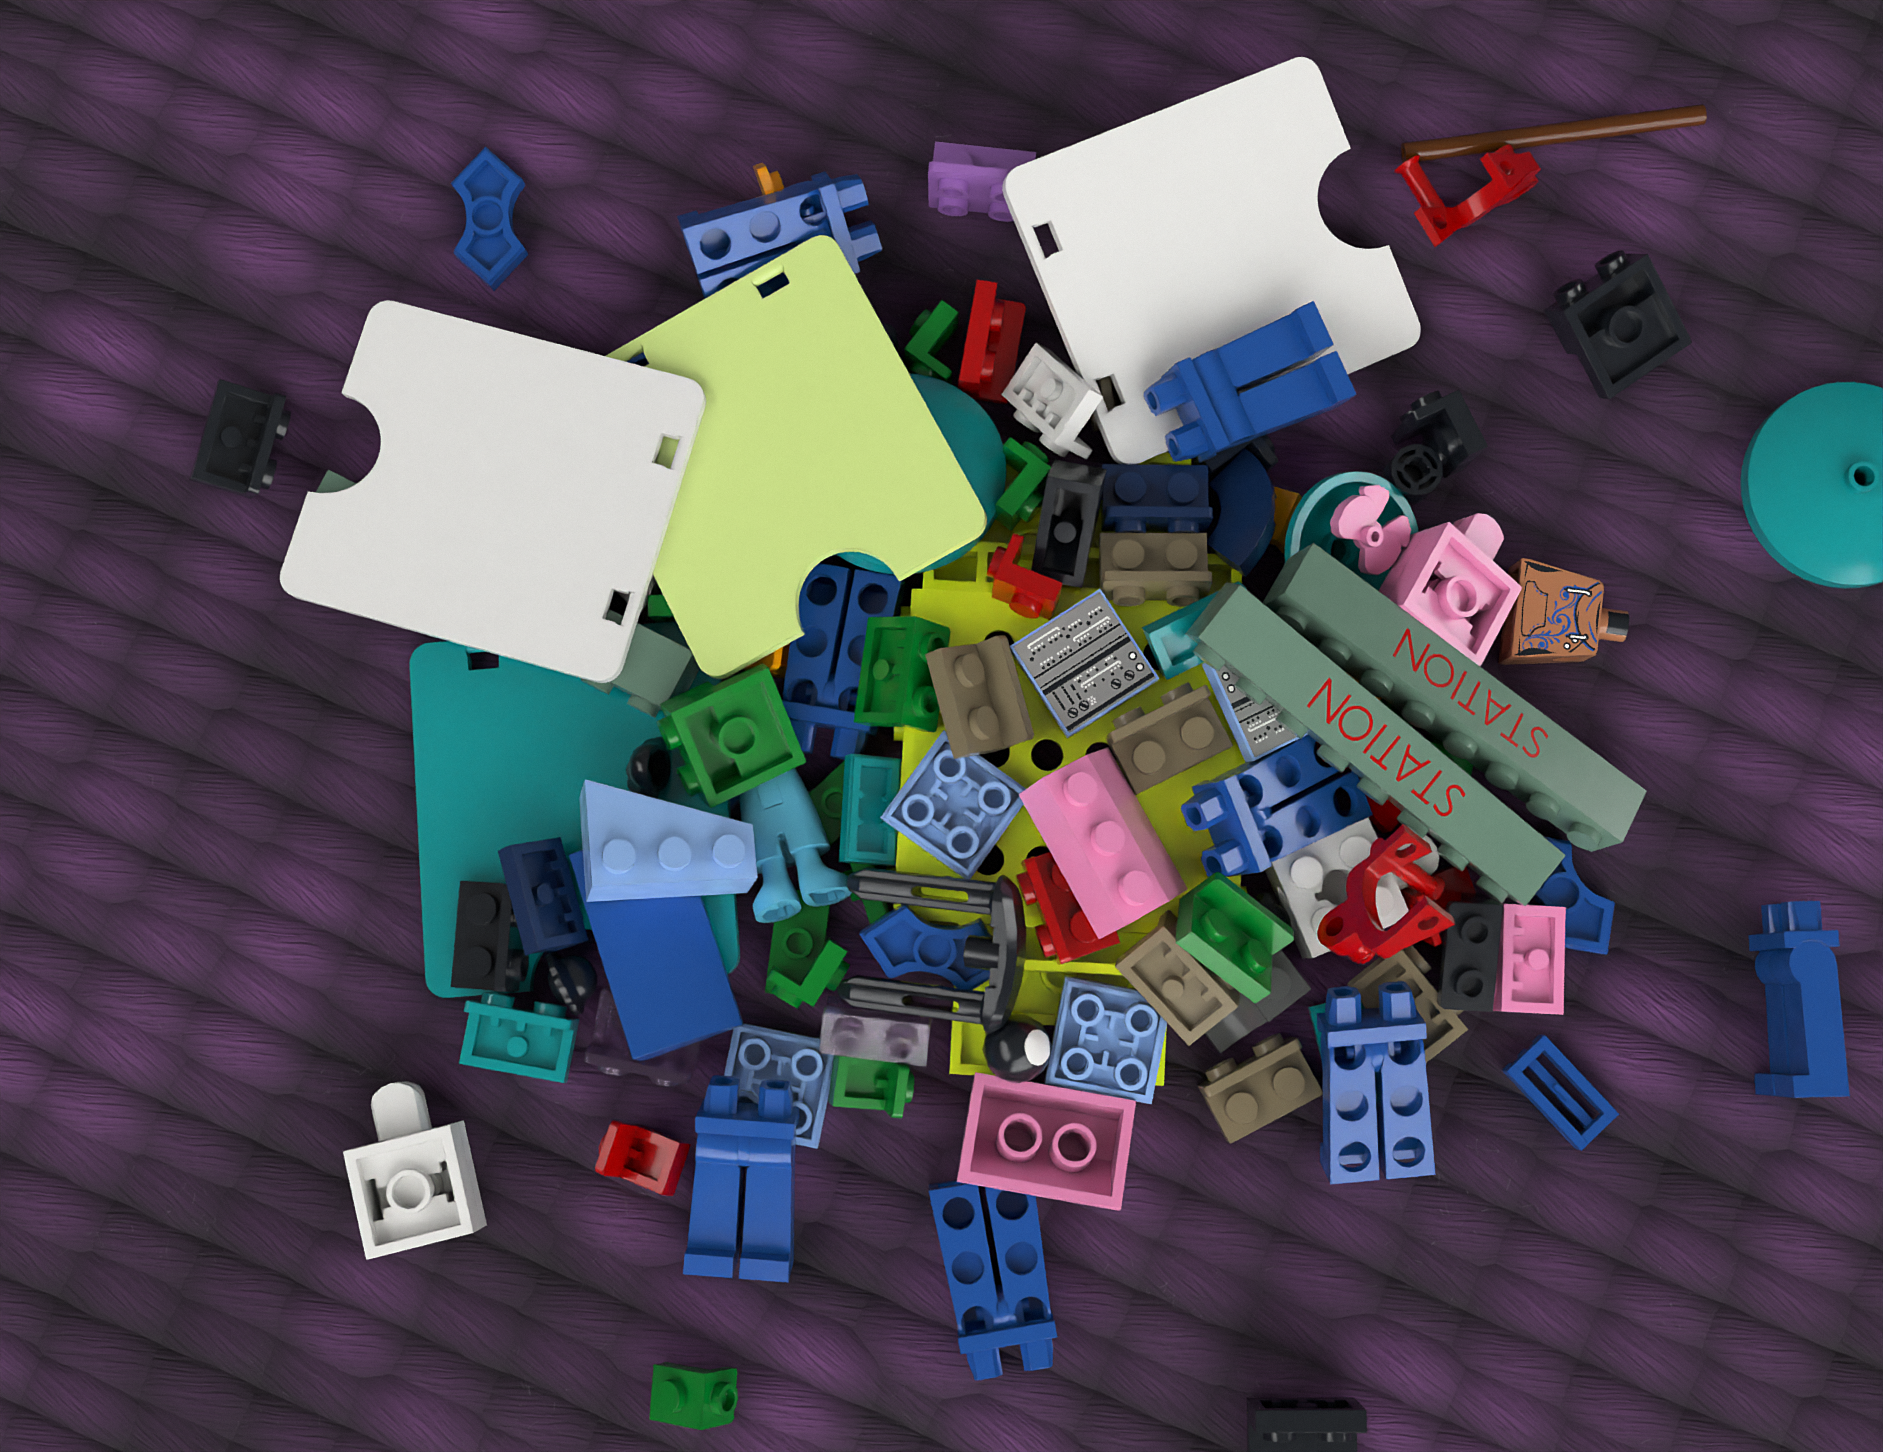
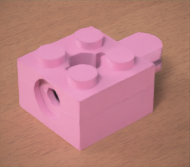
M1477 513L1459 519L1453 525L1447 522L1411 534L1409 546L1402 548L1379 592L1481 667L1522 586L1493 561L1504 540L1500 526L1489 515Z

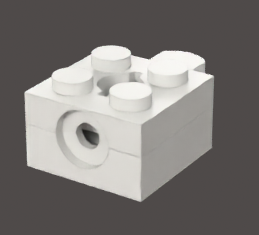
M1369 817L1271 862L1272 866L1265 870L1279 905L1290 916L1291 928L1294 930V940L1302 958H1315L1331 951L1320 943L1317 934L1318 927L1323 917L1329 911L1347 900L1346 881L1349 872L1354 866L1370 855L1372 843L1378 839ZM1425 835L1423 840L1430 844L1432 852L1413 862L1432 875L1438 867L1439 855L1436 852L1437 847L1432 839ZM1411 843L1405 844L1397 850H1403L1409 847ZM1392 872L1383 875L1378 881L1376 888V907L1383 929L1395 924L1409 911L1400 891L1409 885Z
M404 1081L390 1083L381 1087L373 1095L371 1101V1109L379 1142L343 1151L366 1260L471 1234L487 1226L464 1120L432 1128L425 1094L419 1085Z

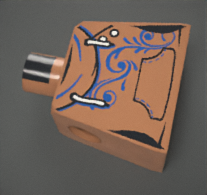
M1525 558L1520 559L1509 567L1508 575L1522 586V589L1502 625L1498 664L1581 662L1596 655L1599 639L1624 642L1629 629L1628 611L1602 608L1604 585L1601 581Z

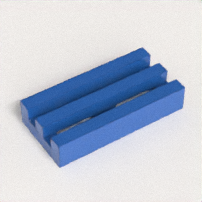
M1539 1034L1532 1041V1045L1527 1049H1523L1517 1055L1518 1058L1512 1064L1508 1063L1501 1071L1575 1149L1582 1151L1619 1113L1545 1035ZM1541 1053L1549 1059L1598 1111L1599 1115L1594 1120L1538 1062L1536 1058ZM1526 1067L1585 1128L1581 1133L1566 1120L1522 1073Z

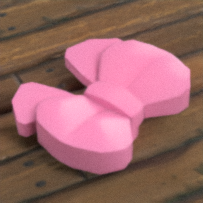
M1379 485L1361 486L1358 489L1360 495H1351L1335 509L1330 520L1331 532L1337 538L1353 540L1354 544L1360 548L1358 561L1360 572L1369 575H1379L1394 564L1401 552V548L1409 546L1411 528L1408 517L1403 515L1393 518L1381 527L1380 523L1376 520L1384 510L1389 499V491Z

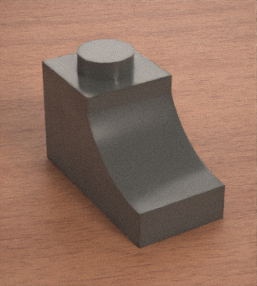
M1280 950L1272 955L1271 993L1256 1004L1240 993L1239 1006L1208 1030L1205 1036L1217 1052L1222 1053L1257 1027L1270 1022L1309 992L1311 988L1283 951Z

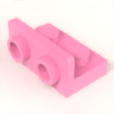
M1502 904L1503 912L1493 1011L1563 1015L1566 907Z

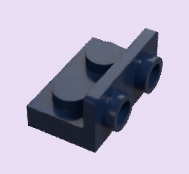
M1102 465V468L1107 469L1101 499V531H1114V533H1146V531L1199 533L1207 531L1213 520V508L1209 507L1208 465Z
M561 837L513 844L498 850L525 956L545 951L548 953L557 952L587 941L588 937L583 922V915L578 904Z

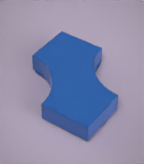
M484 147L451 182L453 188L462 197L466 210L464 234L455 247L453 254L488 287L495 291L528 256L527 251L515 236L512 222L515 202L526 185L520 176L487 147Z
M1544 837L1566 856L1532 898L1540 906L1566 907L1565 948L1607 955L1615 902L1596 895L1580 880L1573 866L1570 841Z
M901 904L860 931L863 941L889 979L908 972L924 971L946 978L956 988L973 990L990 978L989 970L966 968L963 959L965 942L969 935L993 937L981 918L958 926L938 925L923 919L908 905Z

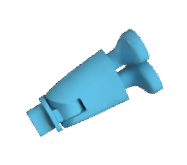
M795 768L740 794L741 822L753 825L757 874H762L763 885L753 903L756 921L761 923L782 921L800 912L801 903L787 871L788 867L794 865L797 867L802 899L807 905L813 907L827 906L840 902L851 895L852 892L848 890L846 884L847 876L844 873L828 868L820 858V856L830 850V844L813 801Z

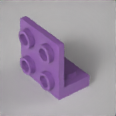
M935 141L933 161L929 162L928 168L929 207L938 208L940 213L949 216H964L970 211L988 213L990 218L998 221H1014L1003 195V181L1007 174L1015 167L1035 160L1036 152Z

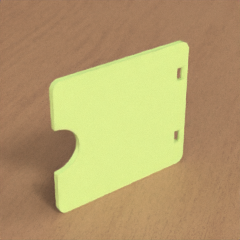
M819 235L808 239L606 355V357L627 362L644 352L649 362L644 367L690 378L701 386L706 396L705 410L657 558L653 576L698 666L712 678H727L805 635L799 618L800 591L808 574L824 559L843 552L868 554L886 564L900 582L977 539L986 528L987 516L843 252L837 242L831 237ZM784 272L790 283L763 298L756 287ZM663 437L656 464L663 465L668 469L671 468L679 439Z

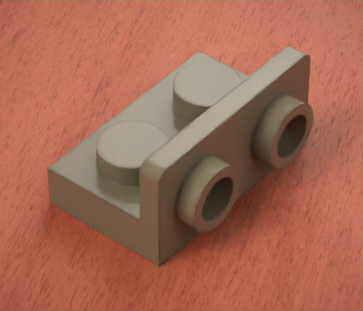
M1100 533L1099 586L1107 600H1113V603L1119 606H1137L1143 604L1145 600H1167L1169 605L1185 607L1208 596L1212 585V572L1208 571L1207 533Z
M1005 635L994 636L977 644L939 648L925 654L954 759L997 752L1033 739V728L1009 642Z
M1188 682L1162 695L1160 698L1164 706L1146 715L1140 706L1112 721L1116 730L1110 732L1105 739L1135 795L1233 746L1208 698L1211 693L1207 685L1193 691Z
M1167 910L1160 916L1158 926L1117 959L1115 967L1190 1046L1239 1006L1240 992L1175 943L1178 918L1170 910Z
M1411 945L1390 958L1384 959L1379 957L1351 979L1347 985L1358 989L1361 994V1002L1368 1009L1379 1008V985L1386 982H1406L1412 990L1416 1009L1426 1022L1427 1039H1423L1425 1061L1427 1063L1464 1034L1468 1028L1458 1018V1015L1464 1010L1443 1009L1438 1005V990L1436 991L1424 977L1432 968Z
M1276 1033L1253 1045L1252 1049L1255 1055L1243 1062L1236 1064L1232 1057L1205 1071L1208 1080L1197 1086L1227 1143L1231 1144L1323 1095L1316 1078L1300 1050L1303 1047L1298 1038L1290 1036L1283 1039L1280 1033Z

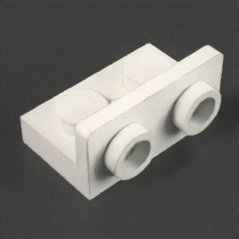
M1035 343L1001 395L1017 409L1013 415L1016 420L1037 433L1039 431L1043 433L1039 441L1048 449L1062 457H1065L1071 451L1087 459L1093 450L1078 437V434L1090 419L1103 396L1051 350Z

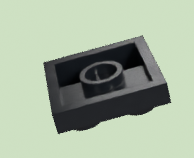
M1621 250L1605 256L1595 264L1598 274L1584 283L1582 279H1576L1564 284L1553 293L1556 302L1544 310L1566 353L1578 356L1599 398L1611 399L1692 343L1648 254H1625Z

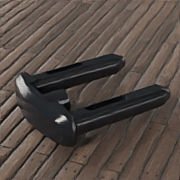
M866 867L852 872L847 877L846 884L848 890L863 900L991 915L990 927H994L993 937L969 935L964 947L963 959L966 968L990 971L989 986L985 987V992L856 975L839 983L837 991L842 1000L857 1008L981 1024L987 1034H992L1005 1025L1013 1011L1018 996L1026 958V924L1023 900L1018 887L1007 876L1001 875L995 883L953 878L951 876H935ZM921 887L964 891L968 894V900L925 895L922 893ZM912 996L955 1001L958 1003L959 1008L915 1002Z

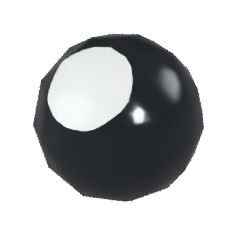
M1015 1013L1010 1015L1002 1028L992 1034L986 1033L982 1050L988 1068L993 1074L1008 1082L1022 1083L1035 1079L1045 1069L1049 1062L1052 1046L1046 1029L1040 1022L1025 1014Z

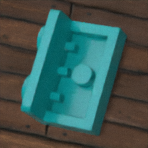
M483 992L481 1001L467 1000L465 1002L464 1012H469L459 1064L560 1083L567 1082L580 1019L565 1016L566 1006L535 1001L534 1010L513 1007L515 999L513 996Z

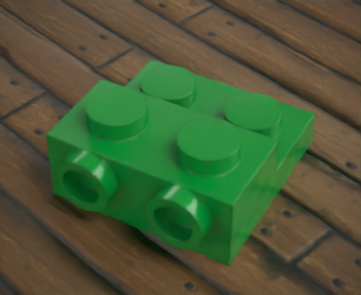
M763 663L716 685H712L707 681L660 703L665 718L657 721L660 734L669 750L678 747L685 765L677 768L679 779L689 797L698 794L699 798L710 808L806 763L769 667Z

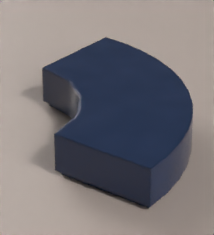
M1244 448L1209 483L1213 493L1220 500L1221 514L1216 529L1207 540V547L1212 554H1216L1223 562L1246 577L1262 558L1274 534L1276 524L1273 519L1277 496L1272 481L1261 462Z

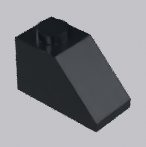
M1061 460L1054 461L1047 476L1031 571L1062 582L1064 585L1083 587L1098 521L1107 469Z

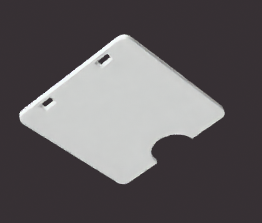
M1293 58L1017 166L1007 174L1003 181L1002 191L1076 373L1100 394L1101 392L1096 380L1110 376L1122 405L1112 408L1108 412L1102 398L1093 415L1110 456L1119 464H1138L1169 451L1165 444V435L1183 426L1176 409L1155 416L1151 413L1144 398V391L1161 379V376L1175 363L1189 357L1192 360L1208 351L1217 349L1291 314L1295 309L1312 301L1315 302L1334 345L1316 359L1238 391V394L1311 364L1318 358L1334 351L1338 352L1347 374H1350L1414 346L1420 337L1421 327L1389 245L1375 249L1353 247L1335 237L1321 218L1317 198L1321 177L1328 165L1338 155L1351 148L1318 66L1308 58ZM1046 223L1049 225L1059 252L1051 254L1048 258H1045L1033 227L1036 228Z
M390 300L377 303L367 316L342 394L367 407L374 416L381 436L379 456L368 475L350 488L333 493L308 491L280 572V582L283 589L297 599L593 682L607 683L614 680L623 669L705 410L706 396L701 386L690 378ZM663 437L679 439L670 469L655 463ZM614 591L630 594L621 625L606 620Z

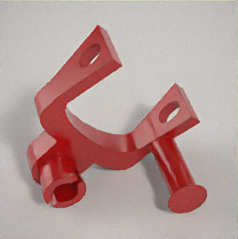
M1511 144L1503 146L1493 153H1487L1480 160L1491 176L1492 181L1455 207H1445L1419 164L1420 155H1416L1402 163L1394 170V173L1402 175L1421 206L1414 214L1432 244L1436 247L1456 230L1471 225L1495 207L1507 204L1532 189L1538 183L1535 175L1541 168L1530 151L1515 153Z
M1404 824L1386 840L1383 838L1376 839L1370 848V855L1354 866L1348 874L1346 881L1347 900L1329 911L1321 920L1317 931L1320 943L1339 956L1347 955L1353 962L1364 964L1369 962L1375 954L1384 959L1390 958L1402 949L1455 925L1453 916L1434 902L1444 892L1445 881L1443 877L1439 875L1431 876L1413 862L1432 852L1430 844ZM1411 843L1409 847L1403 850H1397L1401 846ZM1392 872L1414 890L1424 894L1425 897L1389 930L1385 931L1378 917L1376 888L1380 878ZM1434 916L1426 922H1420L1426 917Z

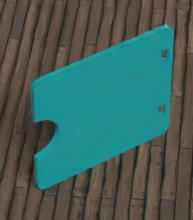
M676 621L640 624L690 649ZM451 641L425 643L414 650L409 666L426 984L434 995L442 998L477 996L482 995L483 992L503 994L533 991L535 971L544 952L529 955L528 974L525 981L520 982L519 991L496 992L494 990L451 987L460 881L506 883L498 850L509 845L561 837L578 904L583 915L585 929L592 930L569 858V854L583 850L580 793L585 779L630 791L627 787L628 776L626 774L630 757L633 751L641 746L644 741L661 736L657 721L665 718L663 711L659 710L656 718L651 717L628 705L627 702L631 695L614 686L608 695L584 683L579 677L498 655L499 668L472 670L470 653L486 651ZM699 669L689 690L707 681L712 685L721 683L722 679L712 678ZM666 746L670 757V776L665 788L659 792L658 799L731 819L730 799L710 808L699 798L698 794L689 797L677 773V768L685 765L678 747L669 750ZM736 894L702 895L727 974L729 975L736 969L740 961Z

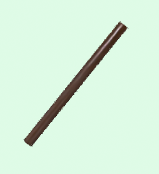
M1704 104L1406 142L1401 144V159L1404 163L1408 159L1420 155V162L1495 152L1508 144H1511L1514 149L1699 126L1706 123L1707 112Z

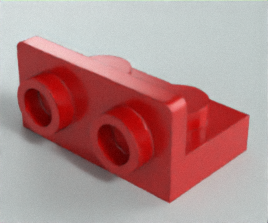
M977 279L958 389L968 394L972 399L1007 404L1009 401L1001 394L1015 373L1026 306L1019 302L996 299L998 283Z
M1051 852L1036 857L1033 856L1021 862L1024 872L1017 874L1016 879L1026 906L1036 903L1043 924L1035 926L1034 929L1045 958L1054 955L1057 964L1061 965L1121 943L1117 931L1098 939Z

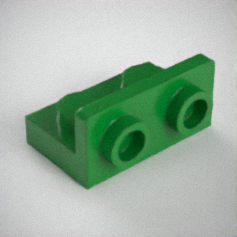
M917 616L868 617L853 722L865 726L909 727L923 732H936L940 707L925 654L939 648L949 647V627Z
M1216 872L1179 899L1175 943L1256 1004L1271 993L1272 955L1294 940V930L1222 873Z

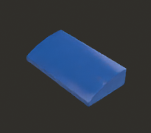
M583 850L569 854L633 1060L645 1061L744 1025L702 896L586 902Z

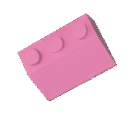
M1108 747L1087 754L1052 772L1019 794L1020 799L1098 939L1127 926L1188 889Z
M975 1072L962 1142L957 1182L1120 1211L1136 1101L1028 1081L1012 1083L998 1076Z

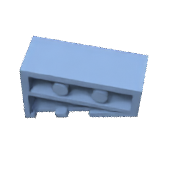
M585 779L579 802L586 902L748 893L758 878L752 824Z

